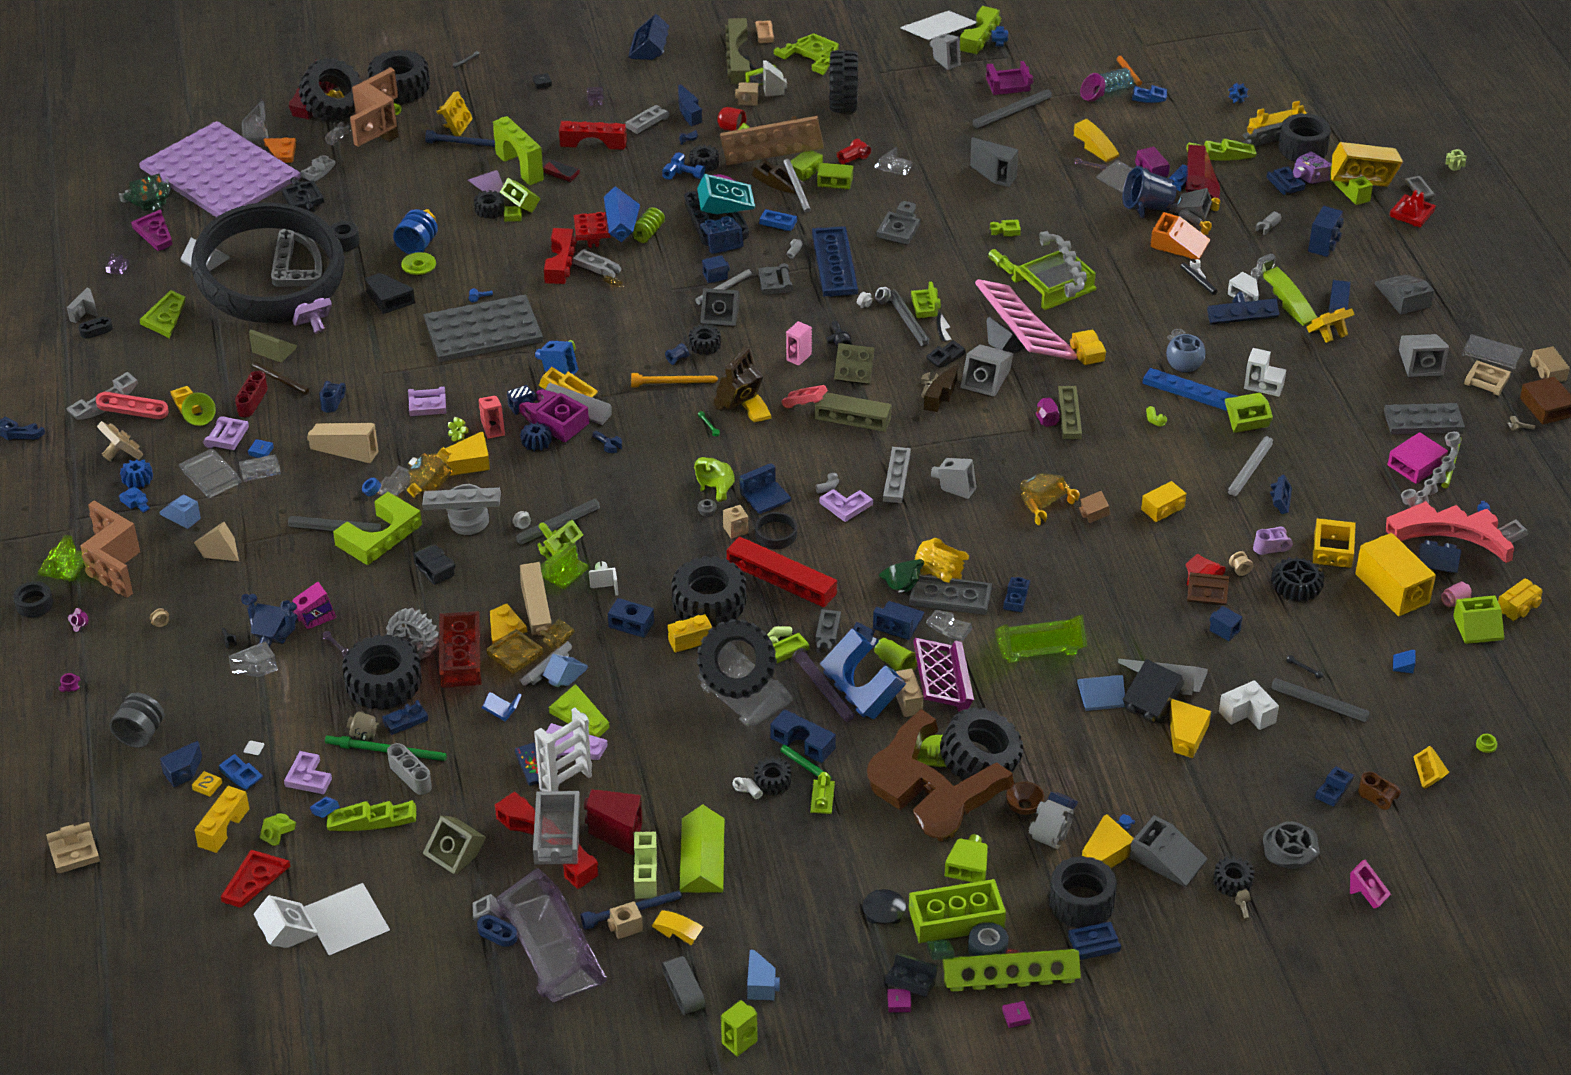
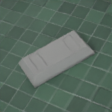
M1420 176L1405 179L1406 184L1413 192L1418 190V195L1424 192V200L1435 196L1434 192Z

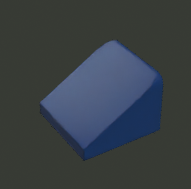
M1415 650L1393 655V671L1414 672Z

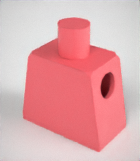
M497 396L480 398L478 401L481 422L487 439L505 436L502 405ZM490 421H494L496 424L491 426Z

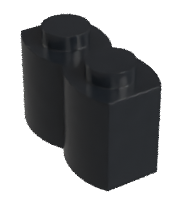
M432 544L413 553L416 567L425 574L432 584L436 585L455 576V563L451 558L445 556L441 547Z

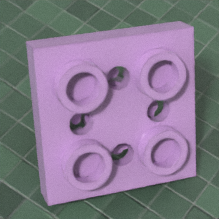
M319 298L314 303H303L297 306L292 320L294 325L298 326L311 322L315 334L319 333L318 331L323 332L325 327L320 318L328 316L332 305L330 298Z

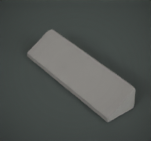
M549 383L545 389L557 394L561 392L587 406L589 420L603 425L612 415L611 405L606 402Z

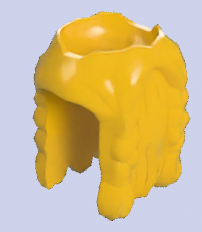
M933 538L921 543L915 555V560L922 559L925 561L920 570L921 574H931L938 579H942L944 582L950 583L952 578L962 579L961 572L965 564L963 560H968L969 555L964 551H959L945 545L938 538Z

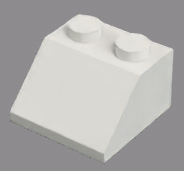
M269 895L254 913L259 927L266 936L267 942L275 947L288 948L313 938L318 934L302 903Z

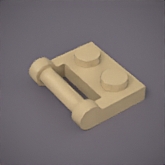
M1476 361L1466 376L1464 384L1468 386L1473 385L1500 396L1502 389L1510 378L1511 372Z

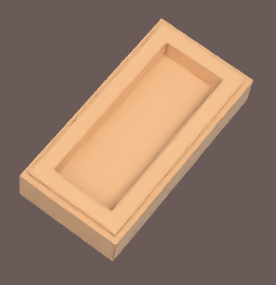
M756 21L758 43H773L774 36L771 21Z

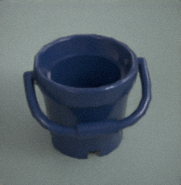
M1140 166L1133 167L1128 173L1123 186V204L1125 208L1138 210V214H1140L1142 219L1145 218L1144 209L1167 212L1169 208L1166 207L1168 204L1173 205L1176 197L1177 188L1172 185V182L1175 181L1153 174L1146 168Z

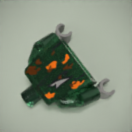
M158 173L129 182L130 192L125 190V193H119L121 202L130 201L134 205L140 206L144 211L152 209L153 212L161 209L162 212V206L166 204V198L169 197L171 185L168 179L162 181L161 175Z

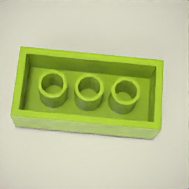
M995 879L909 893V912L919 943L969 935L973 927L985 922L998 924L1005 929L1006 911Z

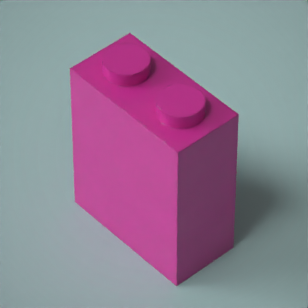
M1419 432L1390 451L1388 466L1417 484L1431 475L1435 468L1441 466V460L1448 455V450Z

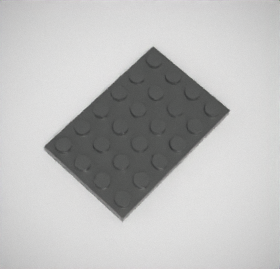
M517 295L515 297L423 314L439 362L543 342L542 333L526 295Z

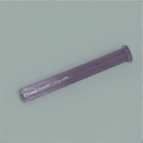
M800 648L796 650L792 656L793 660L799 662L846 722H850L854 718V714L807 656L806 649Z

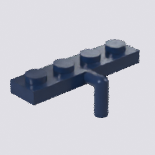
M1242 292L1236 294L1233 303L1207 307L1210 325L1276 318L1280 315L1277 299L1245 302Z

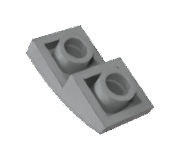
M319 156V158L312 160V166L301 171V177L309 181L314 180L315 182L326 175L335 165L336 161L328 156Z

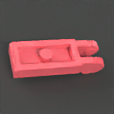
M820 385L791 391L788 397L782 400V405L786 408H793L796 404L817 403L823 399V395L828 390L826 386Z

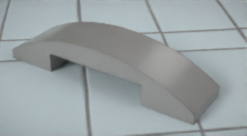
M126 372L114 379V386L105 392L129 395L138 384V381L130 373ZM96 397L87 403L81 399L67 408V411L77 420L91 418L106 412L97 407Z

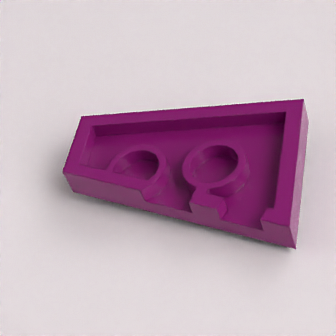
M161 209L131 222L132 228L157 251L173 245Z

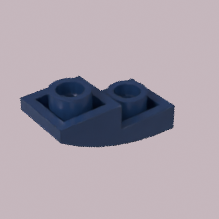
M1022 577L1010 578L1003 609L1023 612L1030 580Z

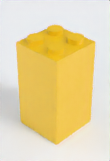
M1393 533L1381 536L1360 546L1355 574L1395 614L1401 616L1430 603L1436 575Z

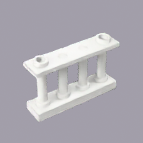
M576 708L572 709V722L554 733H546L542 728L534 732L539 788L542 792L558 791L560 783L580 771L588 778L592 777L589 720L584 713H580ZM573 731L574 736L555 747V741ZM574 746V751L556 761L557 755ZM574 760L576 761L574 766L557 775L559 769Z

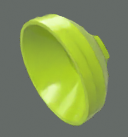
M193 393L183 401L182 415L192 425H206L215 415V404L204 393ZM195 405L202 408V414L199 416L192 413V407Z

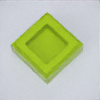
M504 207L505 222L521 221V207Z

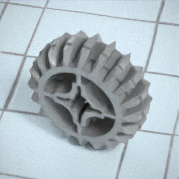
M405 608L396 612L389 619V624L386 627L388 635H392V637L398 636L403 638V641L407 640L418 651L420 660L428 657L436 649V644L439 641L437 638L439 632L435 631L437 625H432V619H428L426 614L422 615L420 609L415 611L413 608Z

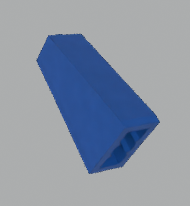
M615 186L604 196L609 234L622 242L634 230L640 204Z

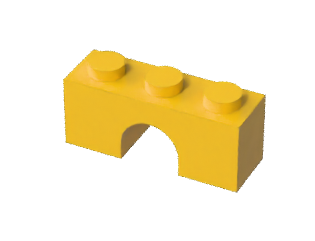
M227 786L195 828L198 847L215 853L218 852L227 840V826L229 822L239 823L250 809L245 791Z

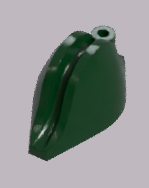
M918 559L894 564L879 573V577L886 580L889 587L899 593L908 592L919 581V572L925 561Z

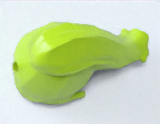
M698 458L694 468L697 480L701 486L700 491H704L705 485L712 488L716 487V500L718 502L725 501L727 499V491L734 483V473L730 465L714 458Z

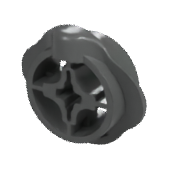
M1288 821L1269 828L1263 836L1265 856L1272 863L1284 868L1297 869L1310 864L1318 858L1320 853L1317 834L1311 828L1297 822Z

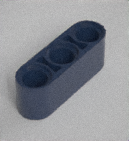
M1333 280L1329 305L1330 314L1341 308L1348 309L1351 282Z

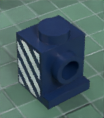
M527 385L507 391L508 406L515 416L519 415V405L521 403H534V401H537L535 392L531 391Z

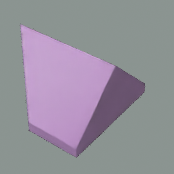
M498 170L468 180L480 190H486V192L492 190V192L497 191L499 193L503 187Z

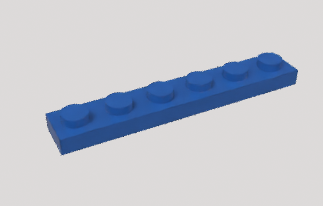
M1152 368L1148 370L1143 378V384L1226 411L1227 408L1224 400L1238 397L1225 391Z

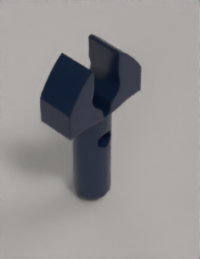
M598 431L593 432L592 436L604 443V451L617 453V447L622 449L620 437L615 436L610 439Z

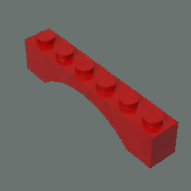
M514 791L495 804L496 819L509 830L534 835L536 808H533L526 798L519 796ZM544 816L542 817V835H567L566 832L560 831L553 821L546 819ZM570 838L549 839L545 841L551 846L573 844ZM578 844V864H563L564 878L577 889H580L598 876V862L596 858L587 854L581 845Z

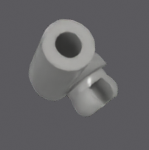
M793 239L791 241V248L786 253L789 258L793 259L802 248L801 240Z
M829 473L826 483L816 485L817 494L835 489L839 483L837 473Z

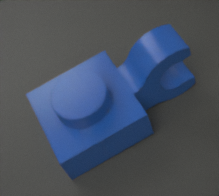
M135 486L119 495L120 501L130 509L137 507L142 512L150 509L146 505V502H148L146 495Z

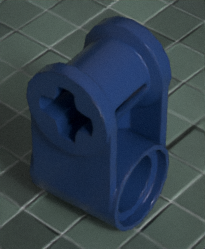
M325 381L319 394L322 411L331 413L337 410L345 396V383L335 384Z

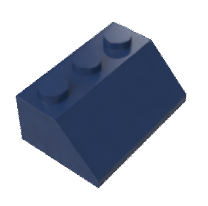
M657 14L652 16L635 31L628 57L630 59L653 60L655 57H660L664 52L669 25Z

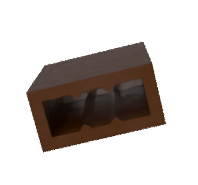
M1555 376L1523 384L1520 399L1542 425L1571 418V394Z

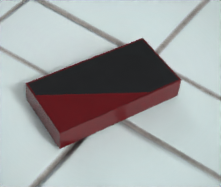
M550 160L543 167V173L569 182L580 174L578 168L555 160Z

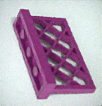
M915 638L913 644L924 700L957 706L958 712L965 709L968 710L974 697L962 642L954 641L952 645ZM921 646L926 647L929 652L923 650ZM938 650L947 651V656H944ZM934 654L937 658L940 659V661L937 662L930 655ZM926 659L932 666L929 667L923 660ZM941 664H946L950 670L948 671ZM934 669H938L943 675L940 676ZM926 674L931 675L935 680H930ZM947 677L953 684L950 685L944 678ZM940 683L946 689L943 691L936 684ZM932 688L938 695L931 694L929 689ZM950 692L956 698H951L947 693Z

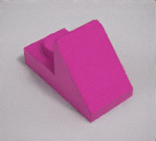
M1362 860L1350 873V894L1361 891L1371 906L1377 908L1391 893L1367 861Z

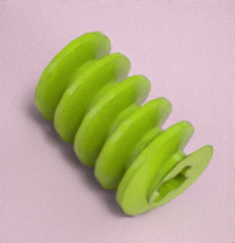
M649 208L636 221L632 235L638 242L646 243L665 222V216L661 210Z

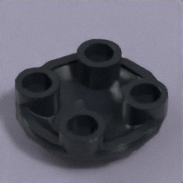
M888 889L875 890L869 893L863 902V910L867 915V920L873 924L877 922L897 924L902 920L906 909L904 898L899 893Z

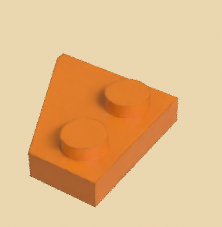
M264 138L265 146L269 148L271 155L284 163H293L296 138Z

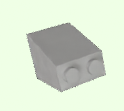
M1437 334L1401 336L1399 352L1408 377L1444 375L1449 346Z
M978 345L967 353L960 388L995 397L1010 372L1014 353Z

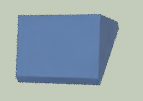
M1123 675L1077 679L1086 711L1125 707L1122 700L1125 696Z

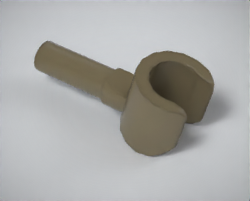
M1516 416L1510 417L1512 423H1508L1513 431L1519 428L1535 429V425L1519 422Z
M1245 889L1237 892L1235 902L1237 905H1240L1244 920H1248L1249 915L1246 903L1250 902V894Z

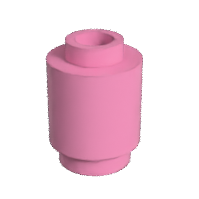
M1459 582L1445 589L1444 593L1441 594V599L1447 607H1455L1457 599L1471 598L1472 590L1468 584Z

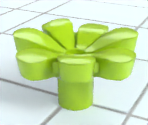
M457 417L454 418V423H448V427L451 429L448 431V435L452 436L451 440L454 442L463 440L464 434L468 433V427L464 426L465 421Z

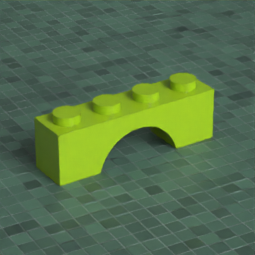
M985 6L980 8L976 16L977 28L965 29L960 36V51L977 54L980 49H983L984 43L989 40L992 30H995L996 26L1000 24L1001 16H999L998 9Z

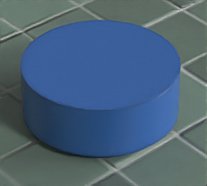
M370 478L363 484L362 491L367 496H373L380 490L381 483L376 478Z

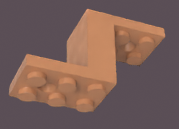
M389 68L352 87L356 114L350 118L354 144L359 147L397 127L393 100L398 97L395 70Z
M93 501L88 505L95 535L80 545L82 558L85 563V572L89 577L95 578L104 586L110 587L117 594L128 598L133 594L125 563L140 553L135 526L127 519Z

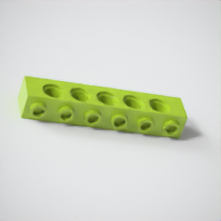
M1076 949L943 958L944 985L950 988L951 991H963L964 987L973 986L974 990L986 989V985H995V988H1006L1009 983H1017V986H1030V982L1039 981L1040 985L1053 984L1052 980H1061V983H1074L1075 979L1081 978L1079 951ZM1054 962L1061 963V969L1057 973L1051 972V965ZM1037 963L1039 971L1034 975L1029 974V966ZM1010 965H1016L1017 972L1014 976H1007L1006 970ZM990 966L994 967L995 974L991 978H986L984 976L985 969ZM966 968H971L973 971L970 979L962 978V972Z

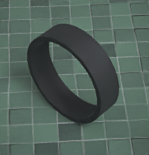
M781 512L767 513L756 521V540L767 548H786L793 544L797 538V523L788 514ZM782 522L791 526L794 531L788 537L770 539L760 534L758 530L767 523Z

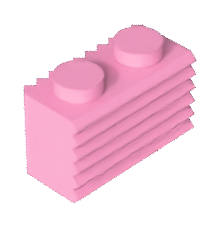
M797 322L786 331L787 361L799 366L812 354V328L810 326Z

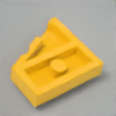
M507 603L490 611L491 636L494 647L527 632V626Z

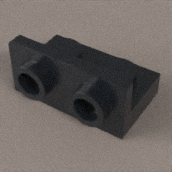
M897 953L893 967L886 974L885 983L927 997L935 986L938 966Z

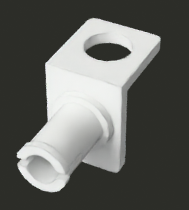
M603 561L602 566H600V562L596 563L595 570L589 571L590 587L614 586L615 595H618L615 568H607V564Z

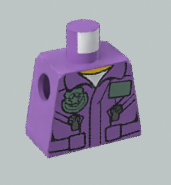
M1308 152L1296 160L1293 174L1296 178L1300 177L1308 183L1329 181L1331 163L1313 152Z

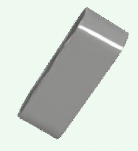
M396 743L389 746L387 753L390 768L415 793L420 795L429 793L432 789L429 769L404 745Z

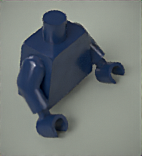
M255 594L242 595V603L249 606L247 611L250 619L251 633L260 639L257 648L269 652L272 642L283 644L286 638L295 630V621L298 615L293 611L297 608L296 603H290L289 600L281 603V607L260 603L254 605L257 601Z

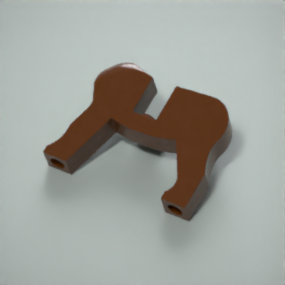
M920 709L898 730L890 745L878 752L870 760L867 767V775L872 791L899 810H902L924 790L926 798L913 809L916 823L918 826L920 825L926 835L938 838L939 842H944L945 839L954 838L964 814L967 816L970 811L988 802L999 792L1011 789L1015 784L1012 773L997 762L953 786L939 772L917 761L923 741L939 731L936 719Z

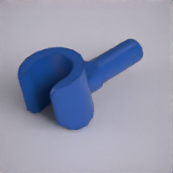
M473 288L469 291V301L477 302L479 297L493 295V291L478 292L477 289Z

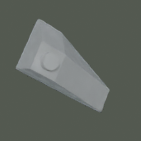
M1118 659V663L1139 672L1145 662ZM1156 663L1182 675L1184 685L1180 690V694L1192 695L1193 691L1200 692L1208 669Z

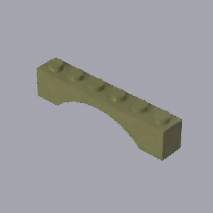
M747 18L728 19V25H725L728 78H731V84L746 83V73L750 72V63L738 52V49L747 41Z

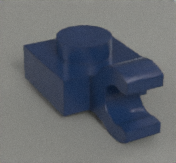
M860 622L855 623L853 629L862 634L875 647L880 640L873 636L875 630Z

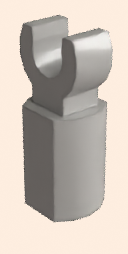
M1274 211L1263 222L1257 223L1256 231L1263 229V234H1267L1269 230L1281 222V215Z

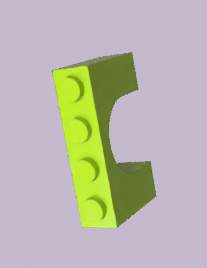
M508 116L493 121L496 155L504 162L519 157L521 178L528 185L544 180L541 147Z
M387 492L374 502L376 515L391 525L380 532H365L346 522L333 531L335 546L369 565L422 525L420 510Z

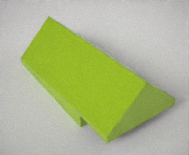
M703 804L682 818L680 892H723L724 818Z

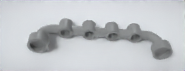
M1048 231L1040 232V243L1042 246L1049 245L1050 241L1058 243L1059 251L1063 253L1064 262L1068 263L1069 272L1073 274L1074 282L1078 284L1075 286L1074 283H1066L1065 294L1067 297H1074L1076 292L1083 290L1087 276L1085 271L1080 272L1081 263L1076 261V253L1071 251L1070 241H1064L1060 236L1049 234Z
M1450 432L1445 435L1446 444L1451 447L1450 454L1442 458L1441 466L1433 470L1434 475L1431 479L1424 482L1425 487L1423 490L1416 493L1414 489H1407L1401 493L1404 504H1408L1410 507L1423 502L1429 504L1428 494L1437 493L1438 488L1436 484L1445 482L1447 479L1445 472L1455 469L1454 460L1458 454V445L1461 443V437L1458 432Z

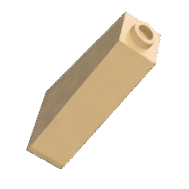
M373 423L316 424L307 436L310 449L371 463L378 453L376 430Z
M540 562L520 565L521 588L532 635L540 636L551 633V618Z

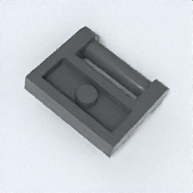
M783 263L778 267L758 268L763 295L788 293L793 290V284L790 282L788 274V264ZM777 275H782L783 284L779 285Z

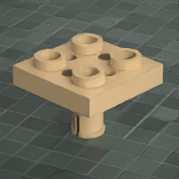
M102 421L97 427L111 441L110 445L101 453L103 457L112 461L120 449L138 460L142 457L143 453L138 449L140 446L133 440H129L130 436L123 430L119 432V429L111 423L107 425Z

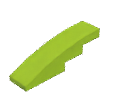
M1223 139L1222 143L1206 140L1204 144L1210 160H1240L1253 158L1257 155L1254 145L1229 139Z
M1279 267L1263 273V278L1273 286V293L1283 301L1282 308L1302 326L1312 323L1311 320L1317 318L1300 290Z
M365 801L334 810L328 814L327 829L329 831L374 830L416 822V805L414 801H409L393 806L390 801L370 806Z

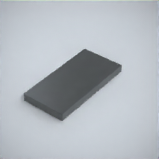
M919 574V581L916 582L911 590L909 605L987 615L992 583L954 578L950 580V583H947L935 576Z

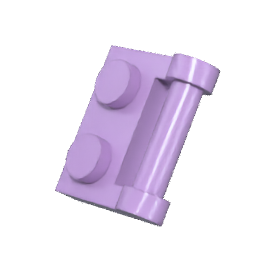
M445 386L439 387V389L414 391V389H408L410 416L446 414Z
M219 417L216 421L217 425L211 434L204 439L203 444L207 448L214 446L234 450L249 428L248 421Z

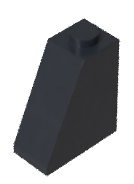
M382 273L364 278L367 294L383 314L415 303L414 289Z

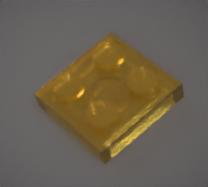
M517 629L486 649L488 656L513 674L543 654L541 646Z

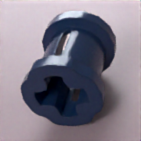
M680 343L676 348L668 349L665 352V356L668 362L674 365L681 358H687L689 352L687 347Z

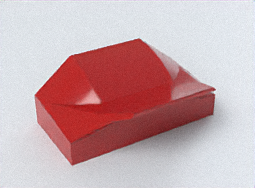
M1196 554L1186 563L1188 570L1187 585L1189 584L1190 572L1223 575L1225 574L1226 567Z

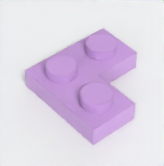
M833 489L820 497V504L846 522L872 506L873 499L861 490L845 498Z
M300 751L284 780L285 787L325 794L332 777L330 773L315 771L320 762L319 755Z

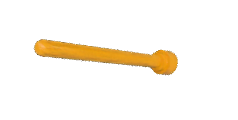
M631 373L632 388L642 386V384L716 383L718 381L717 376L642 377L639 373Z

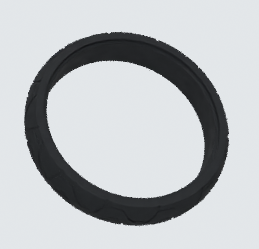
M262 202L236 207L212 220L195 242L191 258V269L200 292L220 311L245 321L277 323L293 320L295 310L300 304H311L319 298H331L341 283L345 258L339 238L332 228L319 216L290 204ZM261 228H278L303 234L318 243L330 259L326 271L315 283L301 291L276 297H256L235 292L220 284L210 274L206 264L214 249L226 239L238 233Z

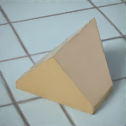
M222 522L194 542L204 558L239 561L235 538L225 522Z

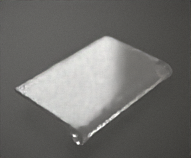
M1116 160L1097 175L1096 178L1123 193L1126 177L1132 168Z
M1471 335L1462 351V356H1473L1509 366L1515 370L1516 363L1523 349Z

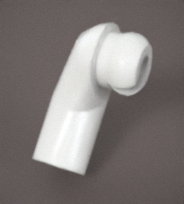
M737 777L732 782L735 790L749 792L755 799H759L763 794L752 779Z

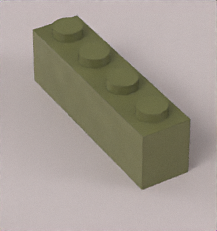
M825 393L823 399L815 404V419L886 432L891 420L892 404Z

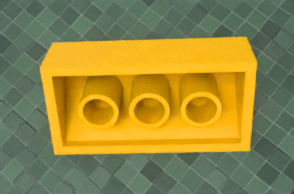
M1340 142L1332 155L1331 180L1349 183L1350 179L1365 176L1373 185L1388 187L1402 165L1403 160L1395 148Z

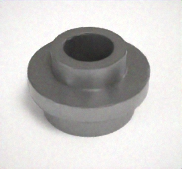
M880 287L875 293V299L880 304H886L891 298V291L887 287Z
M709 499L698 503V511L706 517L712 516L717 509L716 503Z

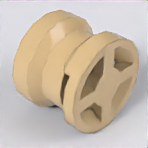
M1243 551L1236 552L1229 559L1230 566L1235 568L1234 570L1239 576L1248 574L1253 568V562L1248 559Z

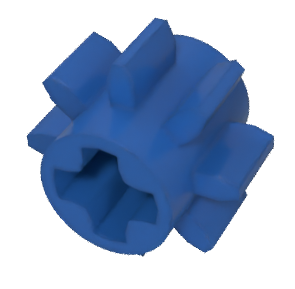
M996 26V30H992V42H996V46H1003L1004 42H1008V30H1004V26Z
M1235 83L1233 88L1228 89L1230 91L1228 97L1233 100V103L1237 101L1242 103L1245 98L1249 97L1247 95L1249 89L1244 87V83L1240 85Z

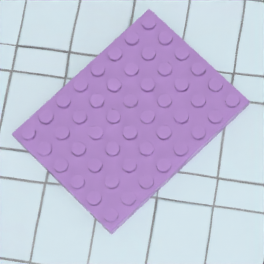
M218 121L139 163L142 170L153 177L156 176V179L159 176L161 181L168 179L170 188L215 217L236 207L257 203L281 190V188L290 185L292 177H297L298 180L301 178L300 172Z

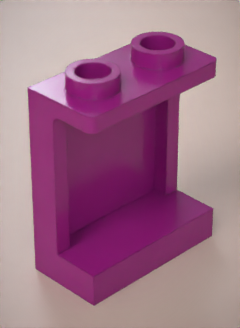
M1024 61L1020 62L1019 69L996 71L993 63L987 64L986 79L993 95L1031 91L1033 76L1030 75L1029 67L1026 66Z

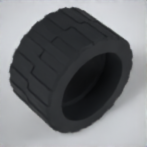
M1300 113L1287 117L1281 126L1280 153L1285 158L1295 162L1299 157L1308 152H1313L1324 159L1328 153L1331 126L1326 120L1317 115Z
M1079 856L1063 860L1055 867L1051 876L1049 906L1053 915L1062 923L1076 928L1105 923L1113 914L1117 879L1114 872L1104 862L1093 857ZM1073 887H1087L1093 889L1099 895L1091 898H1080L1066 890Z

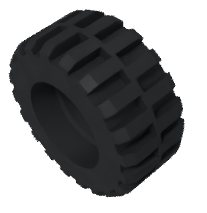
M402 49L397 51L391 50L387 53H381L380 56L377 55L368 66V78L389 68L395 70L398 97L393 99L395 104H404L405 102H413L415 99L418 100L426 94L430 87L428 63L417 52H411L410 50L402 51Z
M833 50L830 52L829 104L830 111L832 112L857 111L858 52L855 50Z
M323 58L322 61L318 59L311 63L299 84V96L302 98V104L306 105V110L308 112L311 111L316 118L318 116L321 120H329V122H335L336 120L338 122L344 121V119H348L355 112L352 87L362 83V79H359L360 75L357 71L353 70L354 68L351 65L348 66L343 60L337 61L338 59L336 58L331 60ZM319 82L335 84L340 88L344 97L332 98L326 95L321 90Z
M702 556L701 559L694 558L691 562L687 561L682 567H679L672 577L673 609L683 620L705 614L712 627H717L721 622L726 623L732 619L736 620L745 609L746 578L736 564L730 563L725 558L723 560L716 556H713V558H708V556ZM703 590L720 591L719 593L715 594L698 593Z
M735 619L729 620L726 623L721 622L717 627H712L708 631L709 634L701 640L702 645L698 648L697 652L699 654L697 659L699 672L706 684L724 697H731L733 699L749 698L751 695L761 692V689L764 686L766 687L770 683V678L774 676V668L777 664L775 648L768 635L754 623H749L746 620L736 621ZM735 640L748 643L756 654V663L753 670L742 678H731L725 675L718 664L720 650L727 643Z
M386 634L385 636L374 635L373 638H364L362 642L358 641L355 643L354 648H350L343 659L342 669L346 691L349 697L361 706L366 705L367 708H378L379 710H384L386 707H390V709L395 708L398 704L406 703L407 699L410 700L420 688L422 674L418 651L407 640L403 641L401 637H392V635ZM379 669L394 670L384 675L370 674Z
M976 707L962 710L952 718L940 742L942 759H945L944 763L947 768L952 770L951 773L959 776L961 781L966 780L996 762L1011 773L1014 772L1019 764L1024 748L1023 742L1020 740L1021 736L1018 731H1015V726L1007 721L1006 717L997 715L998 712L993 710L990 712L986 708L977 709ZM972 742L985 746L991 753L980 750Z

